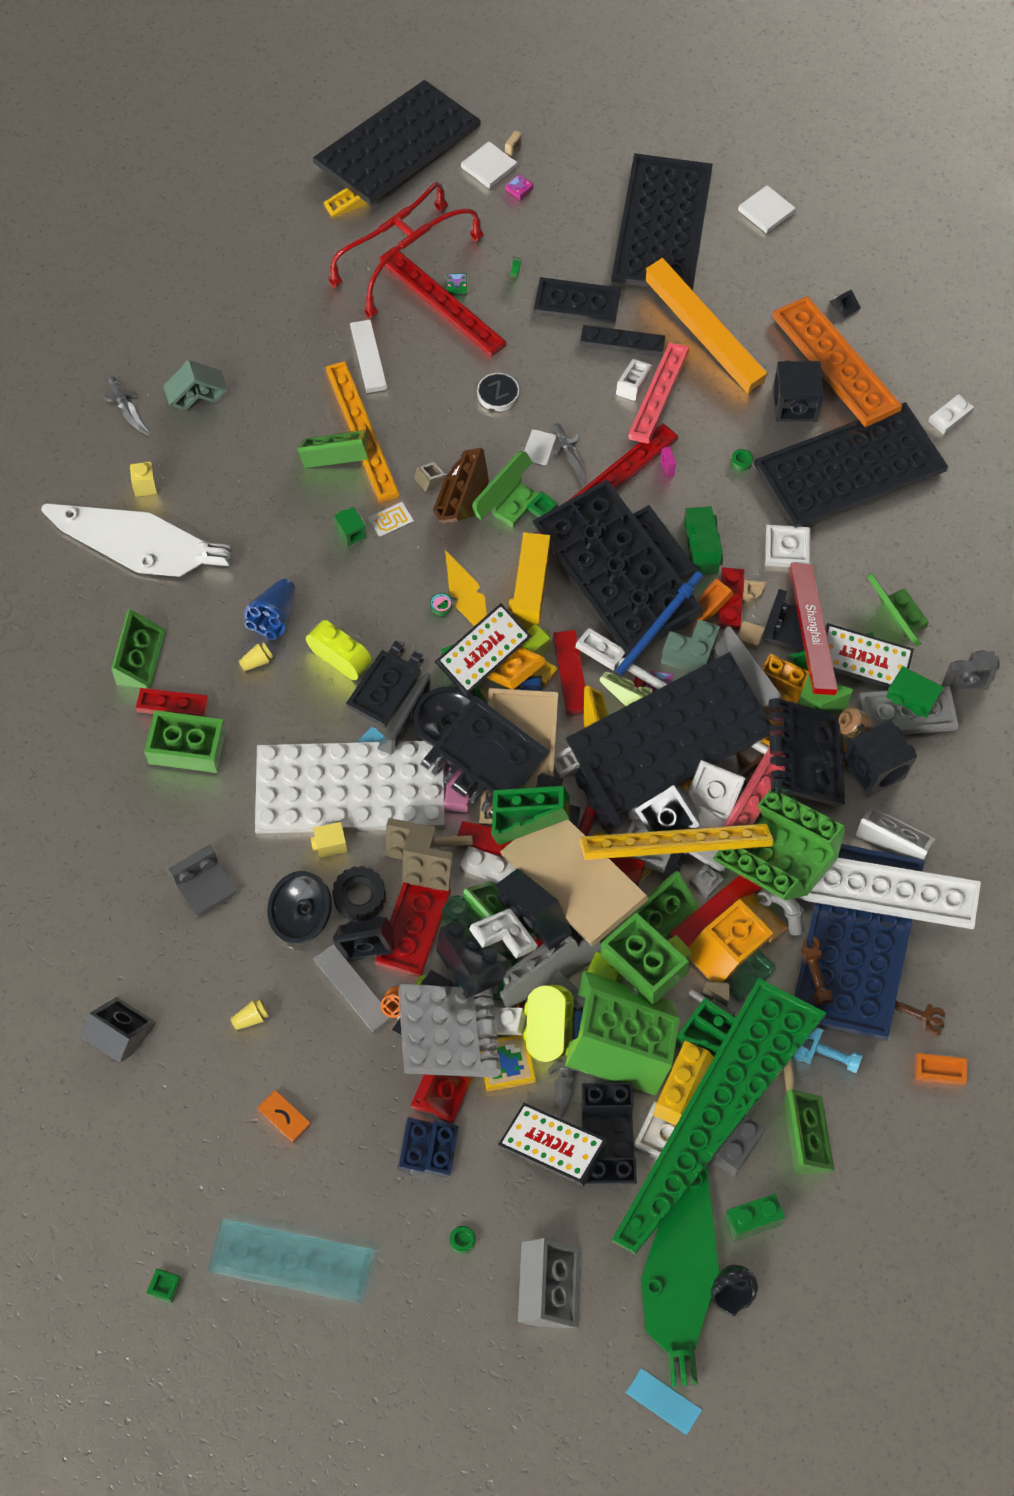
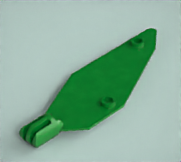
M707 1166L696 1178L700 1180V1183L697 1185L691 1184L658 1226L641 1277L646 1333L668 1354L671 1387H677L675 1362L680 1363L682 1386H688L685 1361L689 1360L693 1385H698L695 1349L710 1304L711 1288L719 1274Z

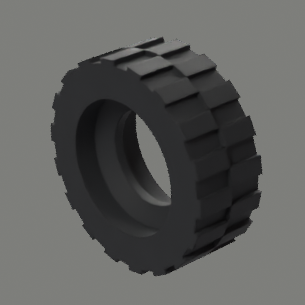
M354 866L351 869L344 870L341 875L337 876L336 882L334 881L332 890L333 901L338 913H341L342 917L348 918L349 921L371 920L374 916L379 915L380 910H383L384 903H386L385 885L383 879L373 869L365 868V866ZM358 883L367 885L371 890L370 899L361 905L353 904L347 896L349 888Z

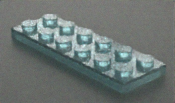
M221 1219L208 1271L210 1273L362 1304L373 1250Z

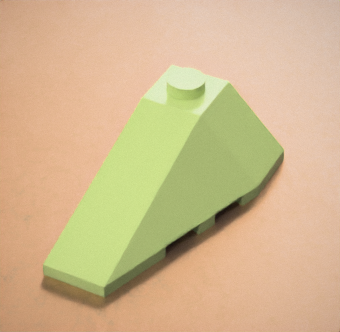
M607 671L604 672L599 680L625 706L652 693V688L646 686L634 687L632 681Z

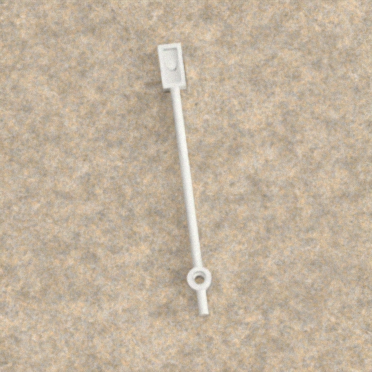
M590 628L587 629L576 643L577 649L613 671L625 659V652L621 647ZM632 664L627 670L656 689L667 685L635 664ZM762 742L751 746L764 755L769 746Z

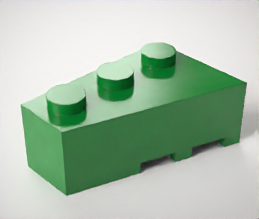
M712 506L685 508L684 526L689 559L702 575L718 574L719 566L723 565V553L720 534L717 530V515L713 514Z
M564 786L493 790L492 836L498 845L570 819V796Z
M704 997L677 1035L675 1046L682 1048L684 1041L708 1050L715 1057L736 1018Z

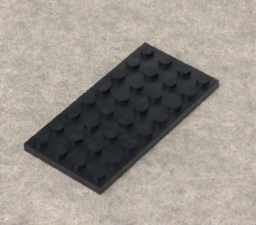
M423 80L315 155L313 163L355 195L359 196L367 204L371 205L477 129L481 124V120L429 82Z
M634 153L611 282L651 287L646 282V268L663 258L693 291L712 174V163Z
M906 402L901 404L900 412L870 426L864 427L857 420L755 459L754 465L791 526H794V528L808 526L947 471L948 465Z
M728 652L568 736L566 742L580 767L589 763L618 816H621L675 781L679 780L683 783L693 778L700 760L717 765L774 734L769 733V728L772 726L771 722L732 654Z

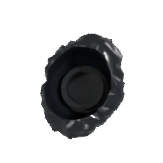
M729 1265L725 1267L714 1280L711 1288V1297L714 1304L727 1314L736 1316L740 1310L748 1308L753 1300L756 1299L758 1292L756 1276L745 1266Z

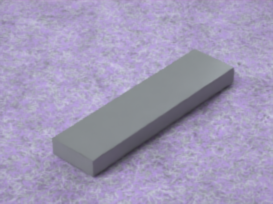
M334 944L314 957V962L372 1033H375L393 1019L384 1015L381 1011L379 999Z

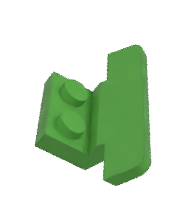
M518 451L475 499L473 510L477 518L482 520L491 510L495 517L514 528L527 513V505L539 494L524 485L520 477L532 464V460L527 452Z
M872 573L867 575V578L876 589L882 605L904 637L908 636L916 646L921 645L922 643L915 632L926 628L929 622L907 590L904 588L888 595Z

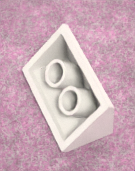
M872 806L862 818L855 835L887 853L919 860L925 859L935 841V838Z

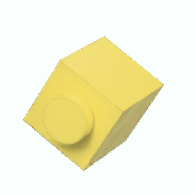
M152 462L130 464L131 483L135 497L157 494Z
M341 822L313 828L314 836L310 837L313 851L318 850L319 859L347 853Z

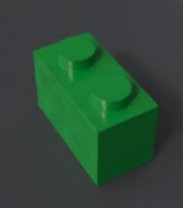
M902 666L891 683L886 698L896 705H902L911 710L915 715L923 716L927 719L939 700L944 687Z
M776 1193L728 1209L724 1219L733 1242L781 1226L785 1215Z

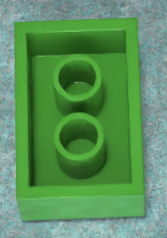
M154 710L144 751L148 764L217 773L226 736L224 721L217 718Z
M637 913L632 915L600 943L601 957L652 1005L688 974L689 961Z

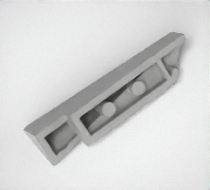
M727 627L712 651L714 659H717L728 652L732 654L765 714L769 715L771 713L769 711V700L773 698L781 699V694L733 629Z
M575 930L572 935L550 951L542 944L504 973L505 986L504 990L500 992L504 1005L507 1008H511L527 999L534 989L551 985L552 976L558 971L567 976L592 961L595 952L601 953V942L599 941L592 947Z

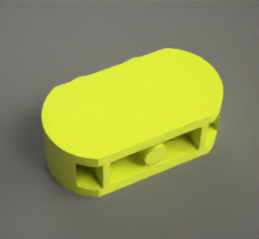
M322 620L306 636L307 644L317 656L351 680H357L373 662L371 655L363 645L327 620Z
M561 985L541 986L534 989L528 996V1001L525 1004L527 1026L524 1029V1040L526 1041V1049L529 1054L539 1061L548 1062L565 1057L568 1052L569 1042L573 1040L574 997L567 988Z

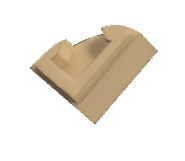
M744 580L742 603L753 602L760 598L765 591L766 582Z

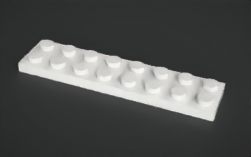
M838 858L807 896L794 899L974 929L981 881Z

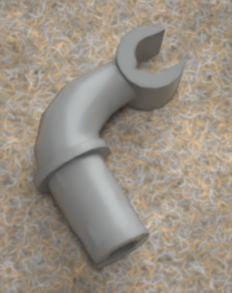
M764 888L758 893L759 895H764L759 901L763 906L776 903L784 908V915L788 919V928L791 935H800L804 932L802 922L803 908L800 907L795 899L784 900Z

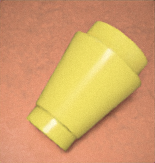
M263 642L260 645L257 643L238 662L243 670L247 672L270 663L269 660L274 657Z
M259 999L257 1001L252 1000L230 1019L238 1031L265 1022V1018L269 1017L265 1005Z

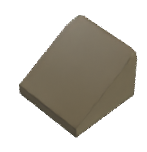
M434 461L417 467L414 479L425 492L446 478V474Z
M705 982L702 994L711 1000L716 999L725 1006H728L729 984Z

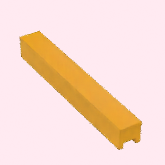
M663 258L646 268V282L747 394H750L752 389L759 384L763 385L765 383L767 372Z

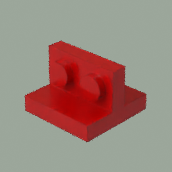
M424 1074L410 1106L416 1111L434 1113L445 1123L453 1124L472 1078L470 1076Z

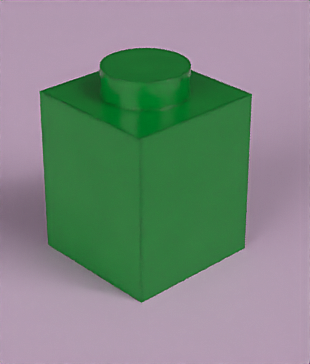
M354 507L343 509L334 515L335 528L347 547L367 538L366 526Z

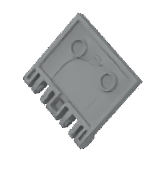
M400 984L398 992L404 1073L473 1077L499 1076L501 1074L500 1057L498 1053L493 1052L498 1048L496 1022L494 1021L495 1013L491 1010L494 1007L492 988L466 999L463 995L464 990L462 987Z

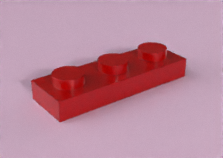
M722 567L721 582L731 589L734 595L719 609L718 626L724 630L727 627H731L735 631H740L744 569Z
M140 688L136 711L154 714V710L206 717L209 697L208 695Z

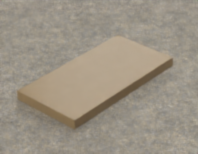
M489 688L488 705L550 751L522 787L536 788L539 774L544 773L553 776L558 692ZM483 791L481 794L480 809L484 801L490 796L486 791ZM493 804L485 813L480 810L479 825L492 826V818L488 816V813L493 808Z
M569 820L517 838L500 851L502 856L515 869L521 870L558 899L567 922L592 947L648 901L647 895L609 858L584 860L580 846V837H585V835Z

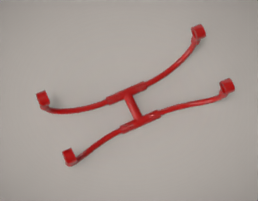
M441 182L433 183L412 205L399 211L381 224L377 230L343 247L333 257L330 265L331 276L328 277V280L336 288L343 282L339 275L337 261L344 253L380 233L386 232L394 225L407 235L383 258L370 279L366 296V307L364 308L368 318L371 319L378 314L372 292L374 283L382 268L398 251L405 249L430 231L431 227L455 215L471 214L474 217L472 220L473 229L470 231L471 238L474 241H478L484 236L481 230V220L477 212L469 208L448 212L429 223H425L415 231L403 221L437 187V200L434 201L436 209L441 212L448 207Z

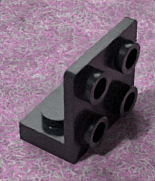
M778 589L765 627L763 639L805 651L797 608L785 600L787 591Z

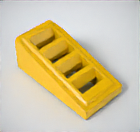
M347 188L323 202L332 218L367 204L359 196L355 197V194ZM341 200H343L344 203H345V204H343L342 206H341V204H340V202H339V201H341ZM333 203H335L338 207L335 210H332V208L330 207V205Z
M588 685L584 687V728L608 716L603 693Z

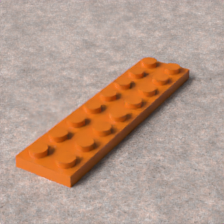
M809 296L773 311L772 317L806 358L809 361H821L822 377L864 427L901 411V403Z

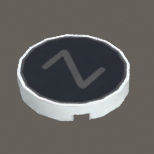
M489 374L478 384L477 397L485 408L495 409V411L499 412L505 411L516 404L519 397V386L507 374Z

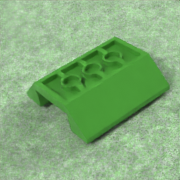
M770 790L757 805L763 816L757 824L768 825L773 838V845L769 847L719 850L713 857V860L784 900L807 896L838 859L845 826L782 793H775Z
M584 971L578 994L585 997L578 1038L569 1042L565 1066L615 1083H633V1089L657 1095L673 1063L680 1020L673 1002L660 998L652 1005L635 988Z

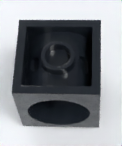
M778 361L773 383L775 422H818L824 398L821 361Z
M889 720L853 737L843 756V761L865 795L869 797L905 779L918 756L913 746L909 745L903 737L900 728L895 726L892 720Z

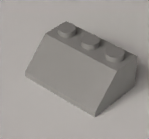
M546 1238L521 1242L518 1322L536 1327L577 1328L580 1248Z

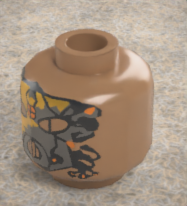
M850 707L840 714V730L844 736L853 739V737L872 729L871 716L865 711Z

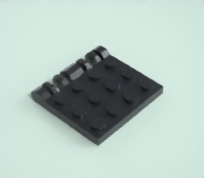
M475 695L424 757L420 765L429 770L440 756L441 759L432 769L431 773L436 776L441 772L446 762H448L453 767L445 775L443 782L448 784L458 771L461 772L451 788L465 798L474 785L477 784L479 787L468 801L474 804L482 792L486 791L490 796L484 801L480 809L485 813L493 804V790L521 789L550 751ZM493 808L488 813V816L490 818H492Z
M780 698L770 699L769 711L771 713H769V719L775 722H784V726L773 725L769 728V733L774 734L770 736V754L775 755L770 757V764L785 766V771L774 770L770 772L771 778L774 779L771 780V791L787 793L838 807L845 805L843 741L839 724L840 716Z

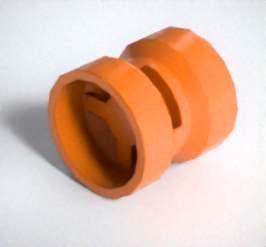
M399 986L388 989L381 1001V1011L387 1017L396 1018L400 1016Z

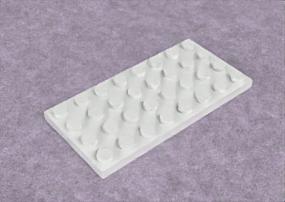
M425 741L400 742L392 755L377 749L380 742L257 745L256 834L314 832V827L341 822L343 831L386 830L388 818L434 826L436 829H445L443 769L436 776L431 773L441 757L439 756L429 770L420 765L424 757L433 748V746Z

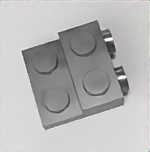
M980 650L971 653L968 661L957 660L950 662L941 685L950 686L951 692L987 690L991 681L995 678L996 671L1000 667L999 657L995 656V651L986 652Z

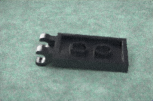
M395 640L388 652L381 650L346 702L347 708L386 728L421 675V670L418 668L424 662L423 654L416 650L408 662L401 659L400 657L405 651L403 648L404 644Z

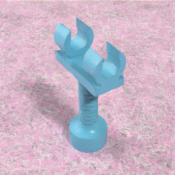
M816 1028L808 1038L809 1040H814L811 1050L809 1051L801 1046L793 1056L794 1059L810 1065L814 1053H821V1055H826V1057L828 1056L837 1061L840 1060L842 1063L845 1062L847 1070L857 1073L863 1054L853 1051L852 1054L847 1055L833 1048L830 1049L826 1045H821L819 1040L823 1029Z

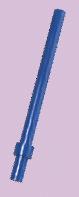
M696 571L687 583H683L679 588L677 596L614 671L617 676H623L683 601L689 599L694 593V588L703 578L700 572Z

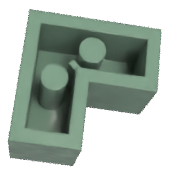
M188 360L163 385L169 405L182 410H187L198 398L216 403L228 391L221 370Z
M698 620L692 638L670 631L662 651L661 663L687 672H692L709 663L718 639L720 626Z

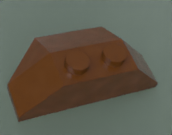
M482 448L464 450L461 458L455 462L446 474L433 509L441 523L460 521L476 516L473 510V502L489 483L486 459Z

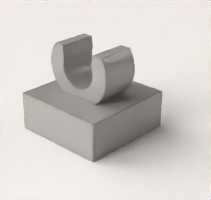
M705 864L693 876L689 884L708 899L723 883L724 879Z

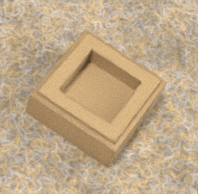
M514 131L505 143V154L512 159L521 148V133L518 131Z
M743 621L738 637L744 646L757 650L765 628Z

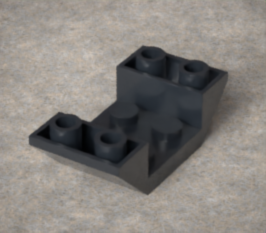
M582 1083V1128L606 1138L609 1142L585 1185L637 1184L633 1136V1083Z

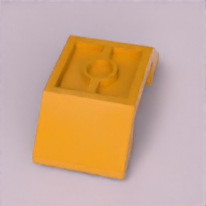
M769 654L762 670L781 694V699L798 704L809 671ZM769 719V721L771 722L772 726H773V725H781V726H782L783 723H784V722H775V721ZM770 737L761 742L770 746Z
M755 894L736 901L704 928L689 946V949L692 951L691 962L710 982L725 983L735 975L737 967L767 941L771 944L788 929L767 906L759 903L760 899Z

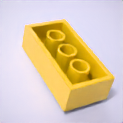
M523 532L514 598L509 599L508 611L512 612L515 619L527 631L534 624L540 627L549 563L550 535Z

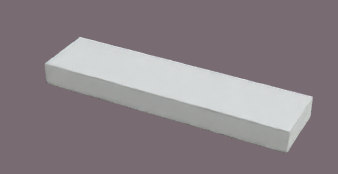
M371 320L350 323L366 393L387 390Z

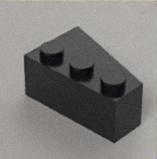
M518 868L495 884L499 893L497 895L499 902L504 907L511 908L517 918L549 951L573 934L558 899Z
M459 920L440 927L436 951L446 968L451 969L453 972L454 981L456 984L461 985L466 999L503 982L507 959L490 945L482 948L469 928Z

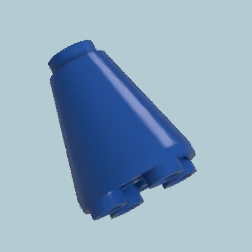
M281 579L251 601L244 610V617L246 619L244 624L246 628L266 636L271 641L281 636L288 625L295 596V585L288 579Z

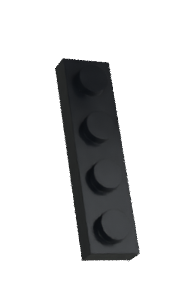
M583 325L580 346L662 357L666 335Z

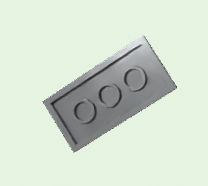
M943 686L940 698L927 719L923 716L915 715L911 710L902 705L894 704L890 699L886 698L888 691L859 693L858 696L860 710L867 712L871 716L872 728L889 720H892L895 726L900 728L903 735L957 731L959 727L950 686Z

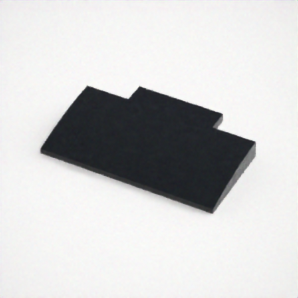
M607 479L532 521L539 534L550 535V549L617 644L625 652V655L631 652L677 596L679 588L684 583L683 581L693 576L697 571L695 565L651 506L648 505L632 513ZM693 595L683 601L649 644L668 636L670 631L675 632L702 617V607Z

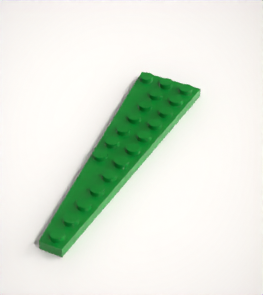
M758 978L612 1238L613 1243L636 1255L825 1018L826 1012Z

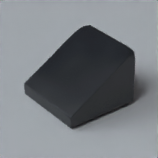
M852 289L830 300L831 305L842 317L861 308Z

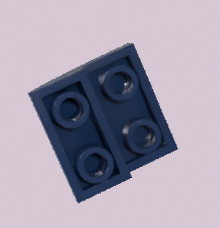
M408 1117L405 1122L397 1169L430 1175L450 1176L459 1126L436 1120L432 1123Z

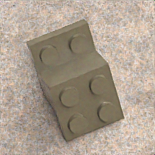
M388 818L386 824L385 857L403 860L402 882L449 891L453 852L434 849L436 827Z

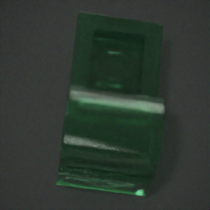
M460 895L451 897L442 908V919L446 924L459 920L470 928L471 924L481 920L469 914L468 900ZM455 907L464 909L461 913H455L452 910Z
M758 948L724 983H728L731 991L743 1001L752 991L758 978L766 981L775 972L777 966Z

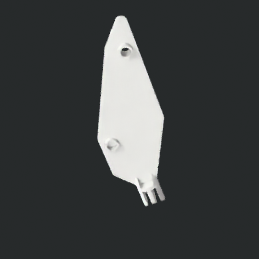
M44 504L41 508V511L62 532L137 573L181 577L201 564L229 566L230 552H232L233 545L204 542L149 512Z

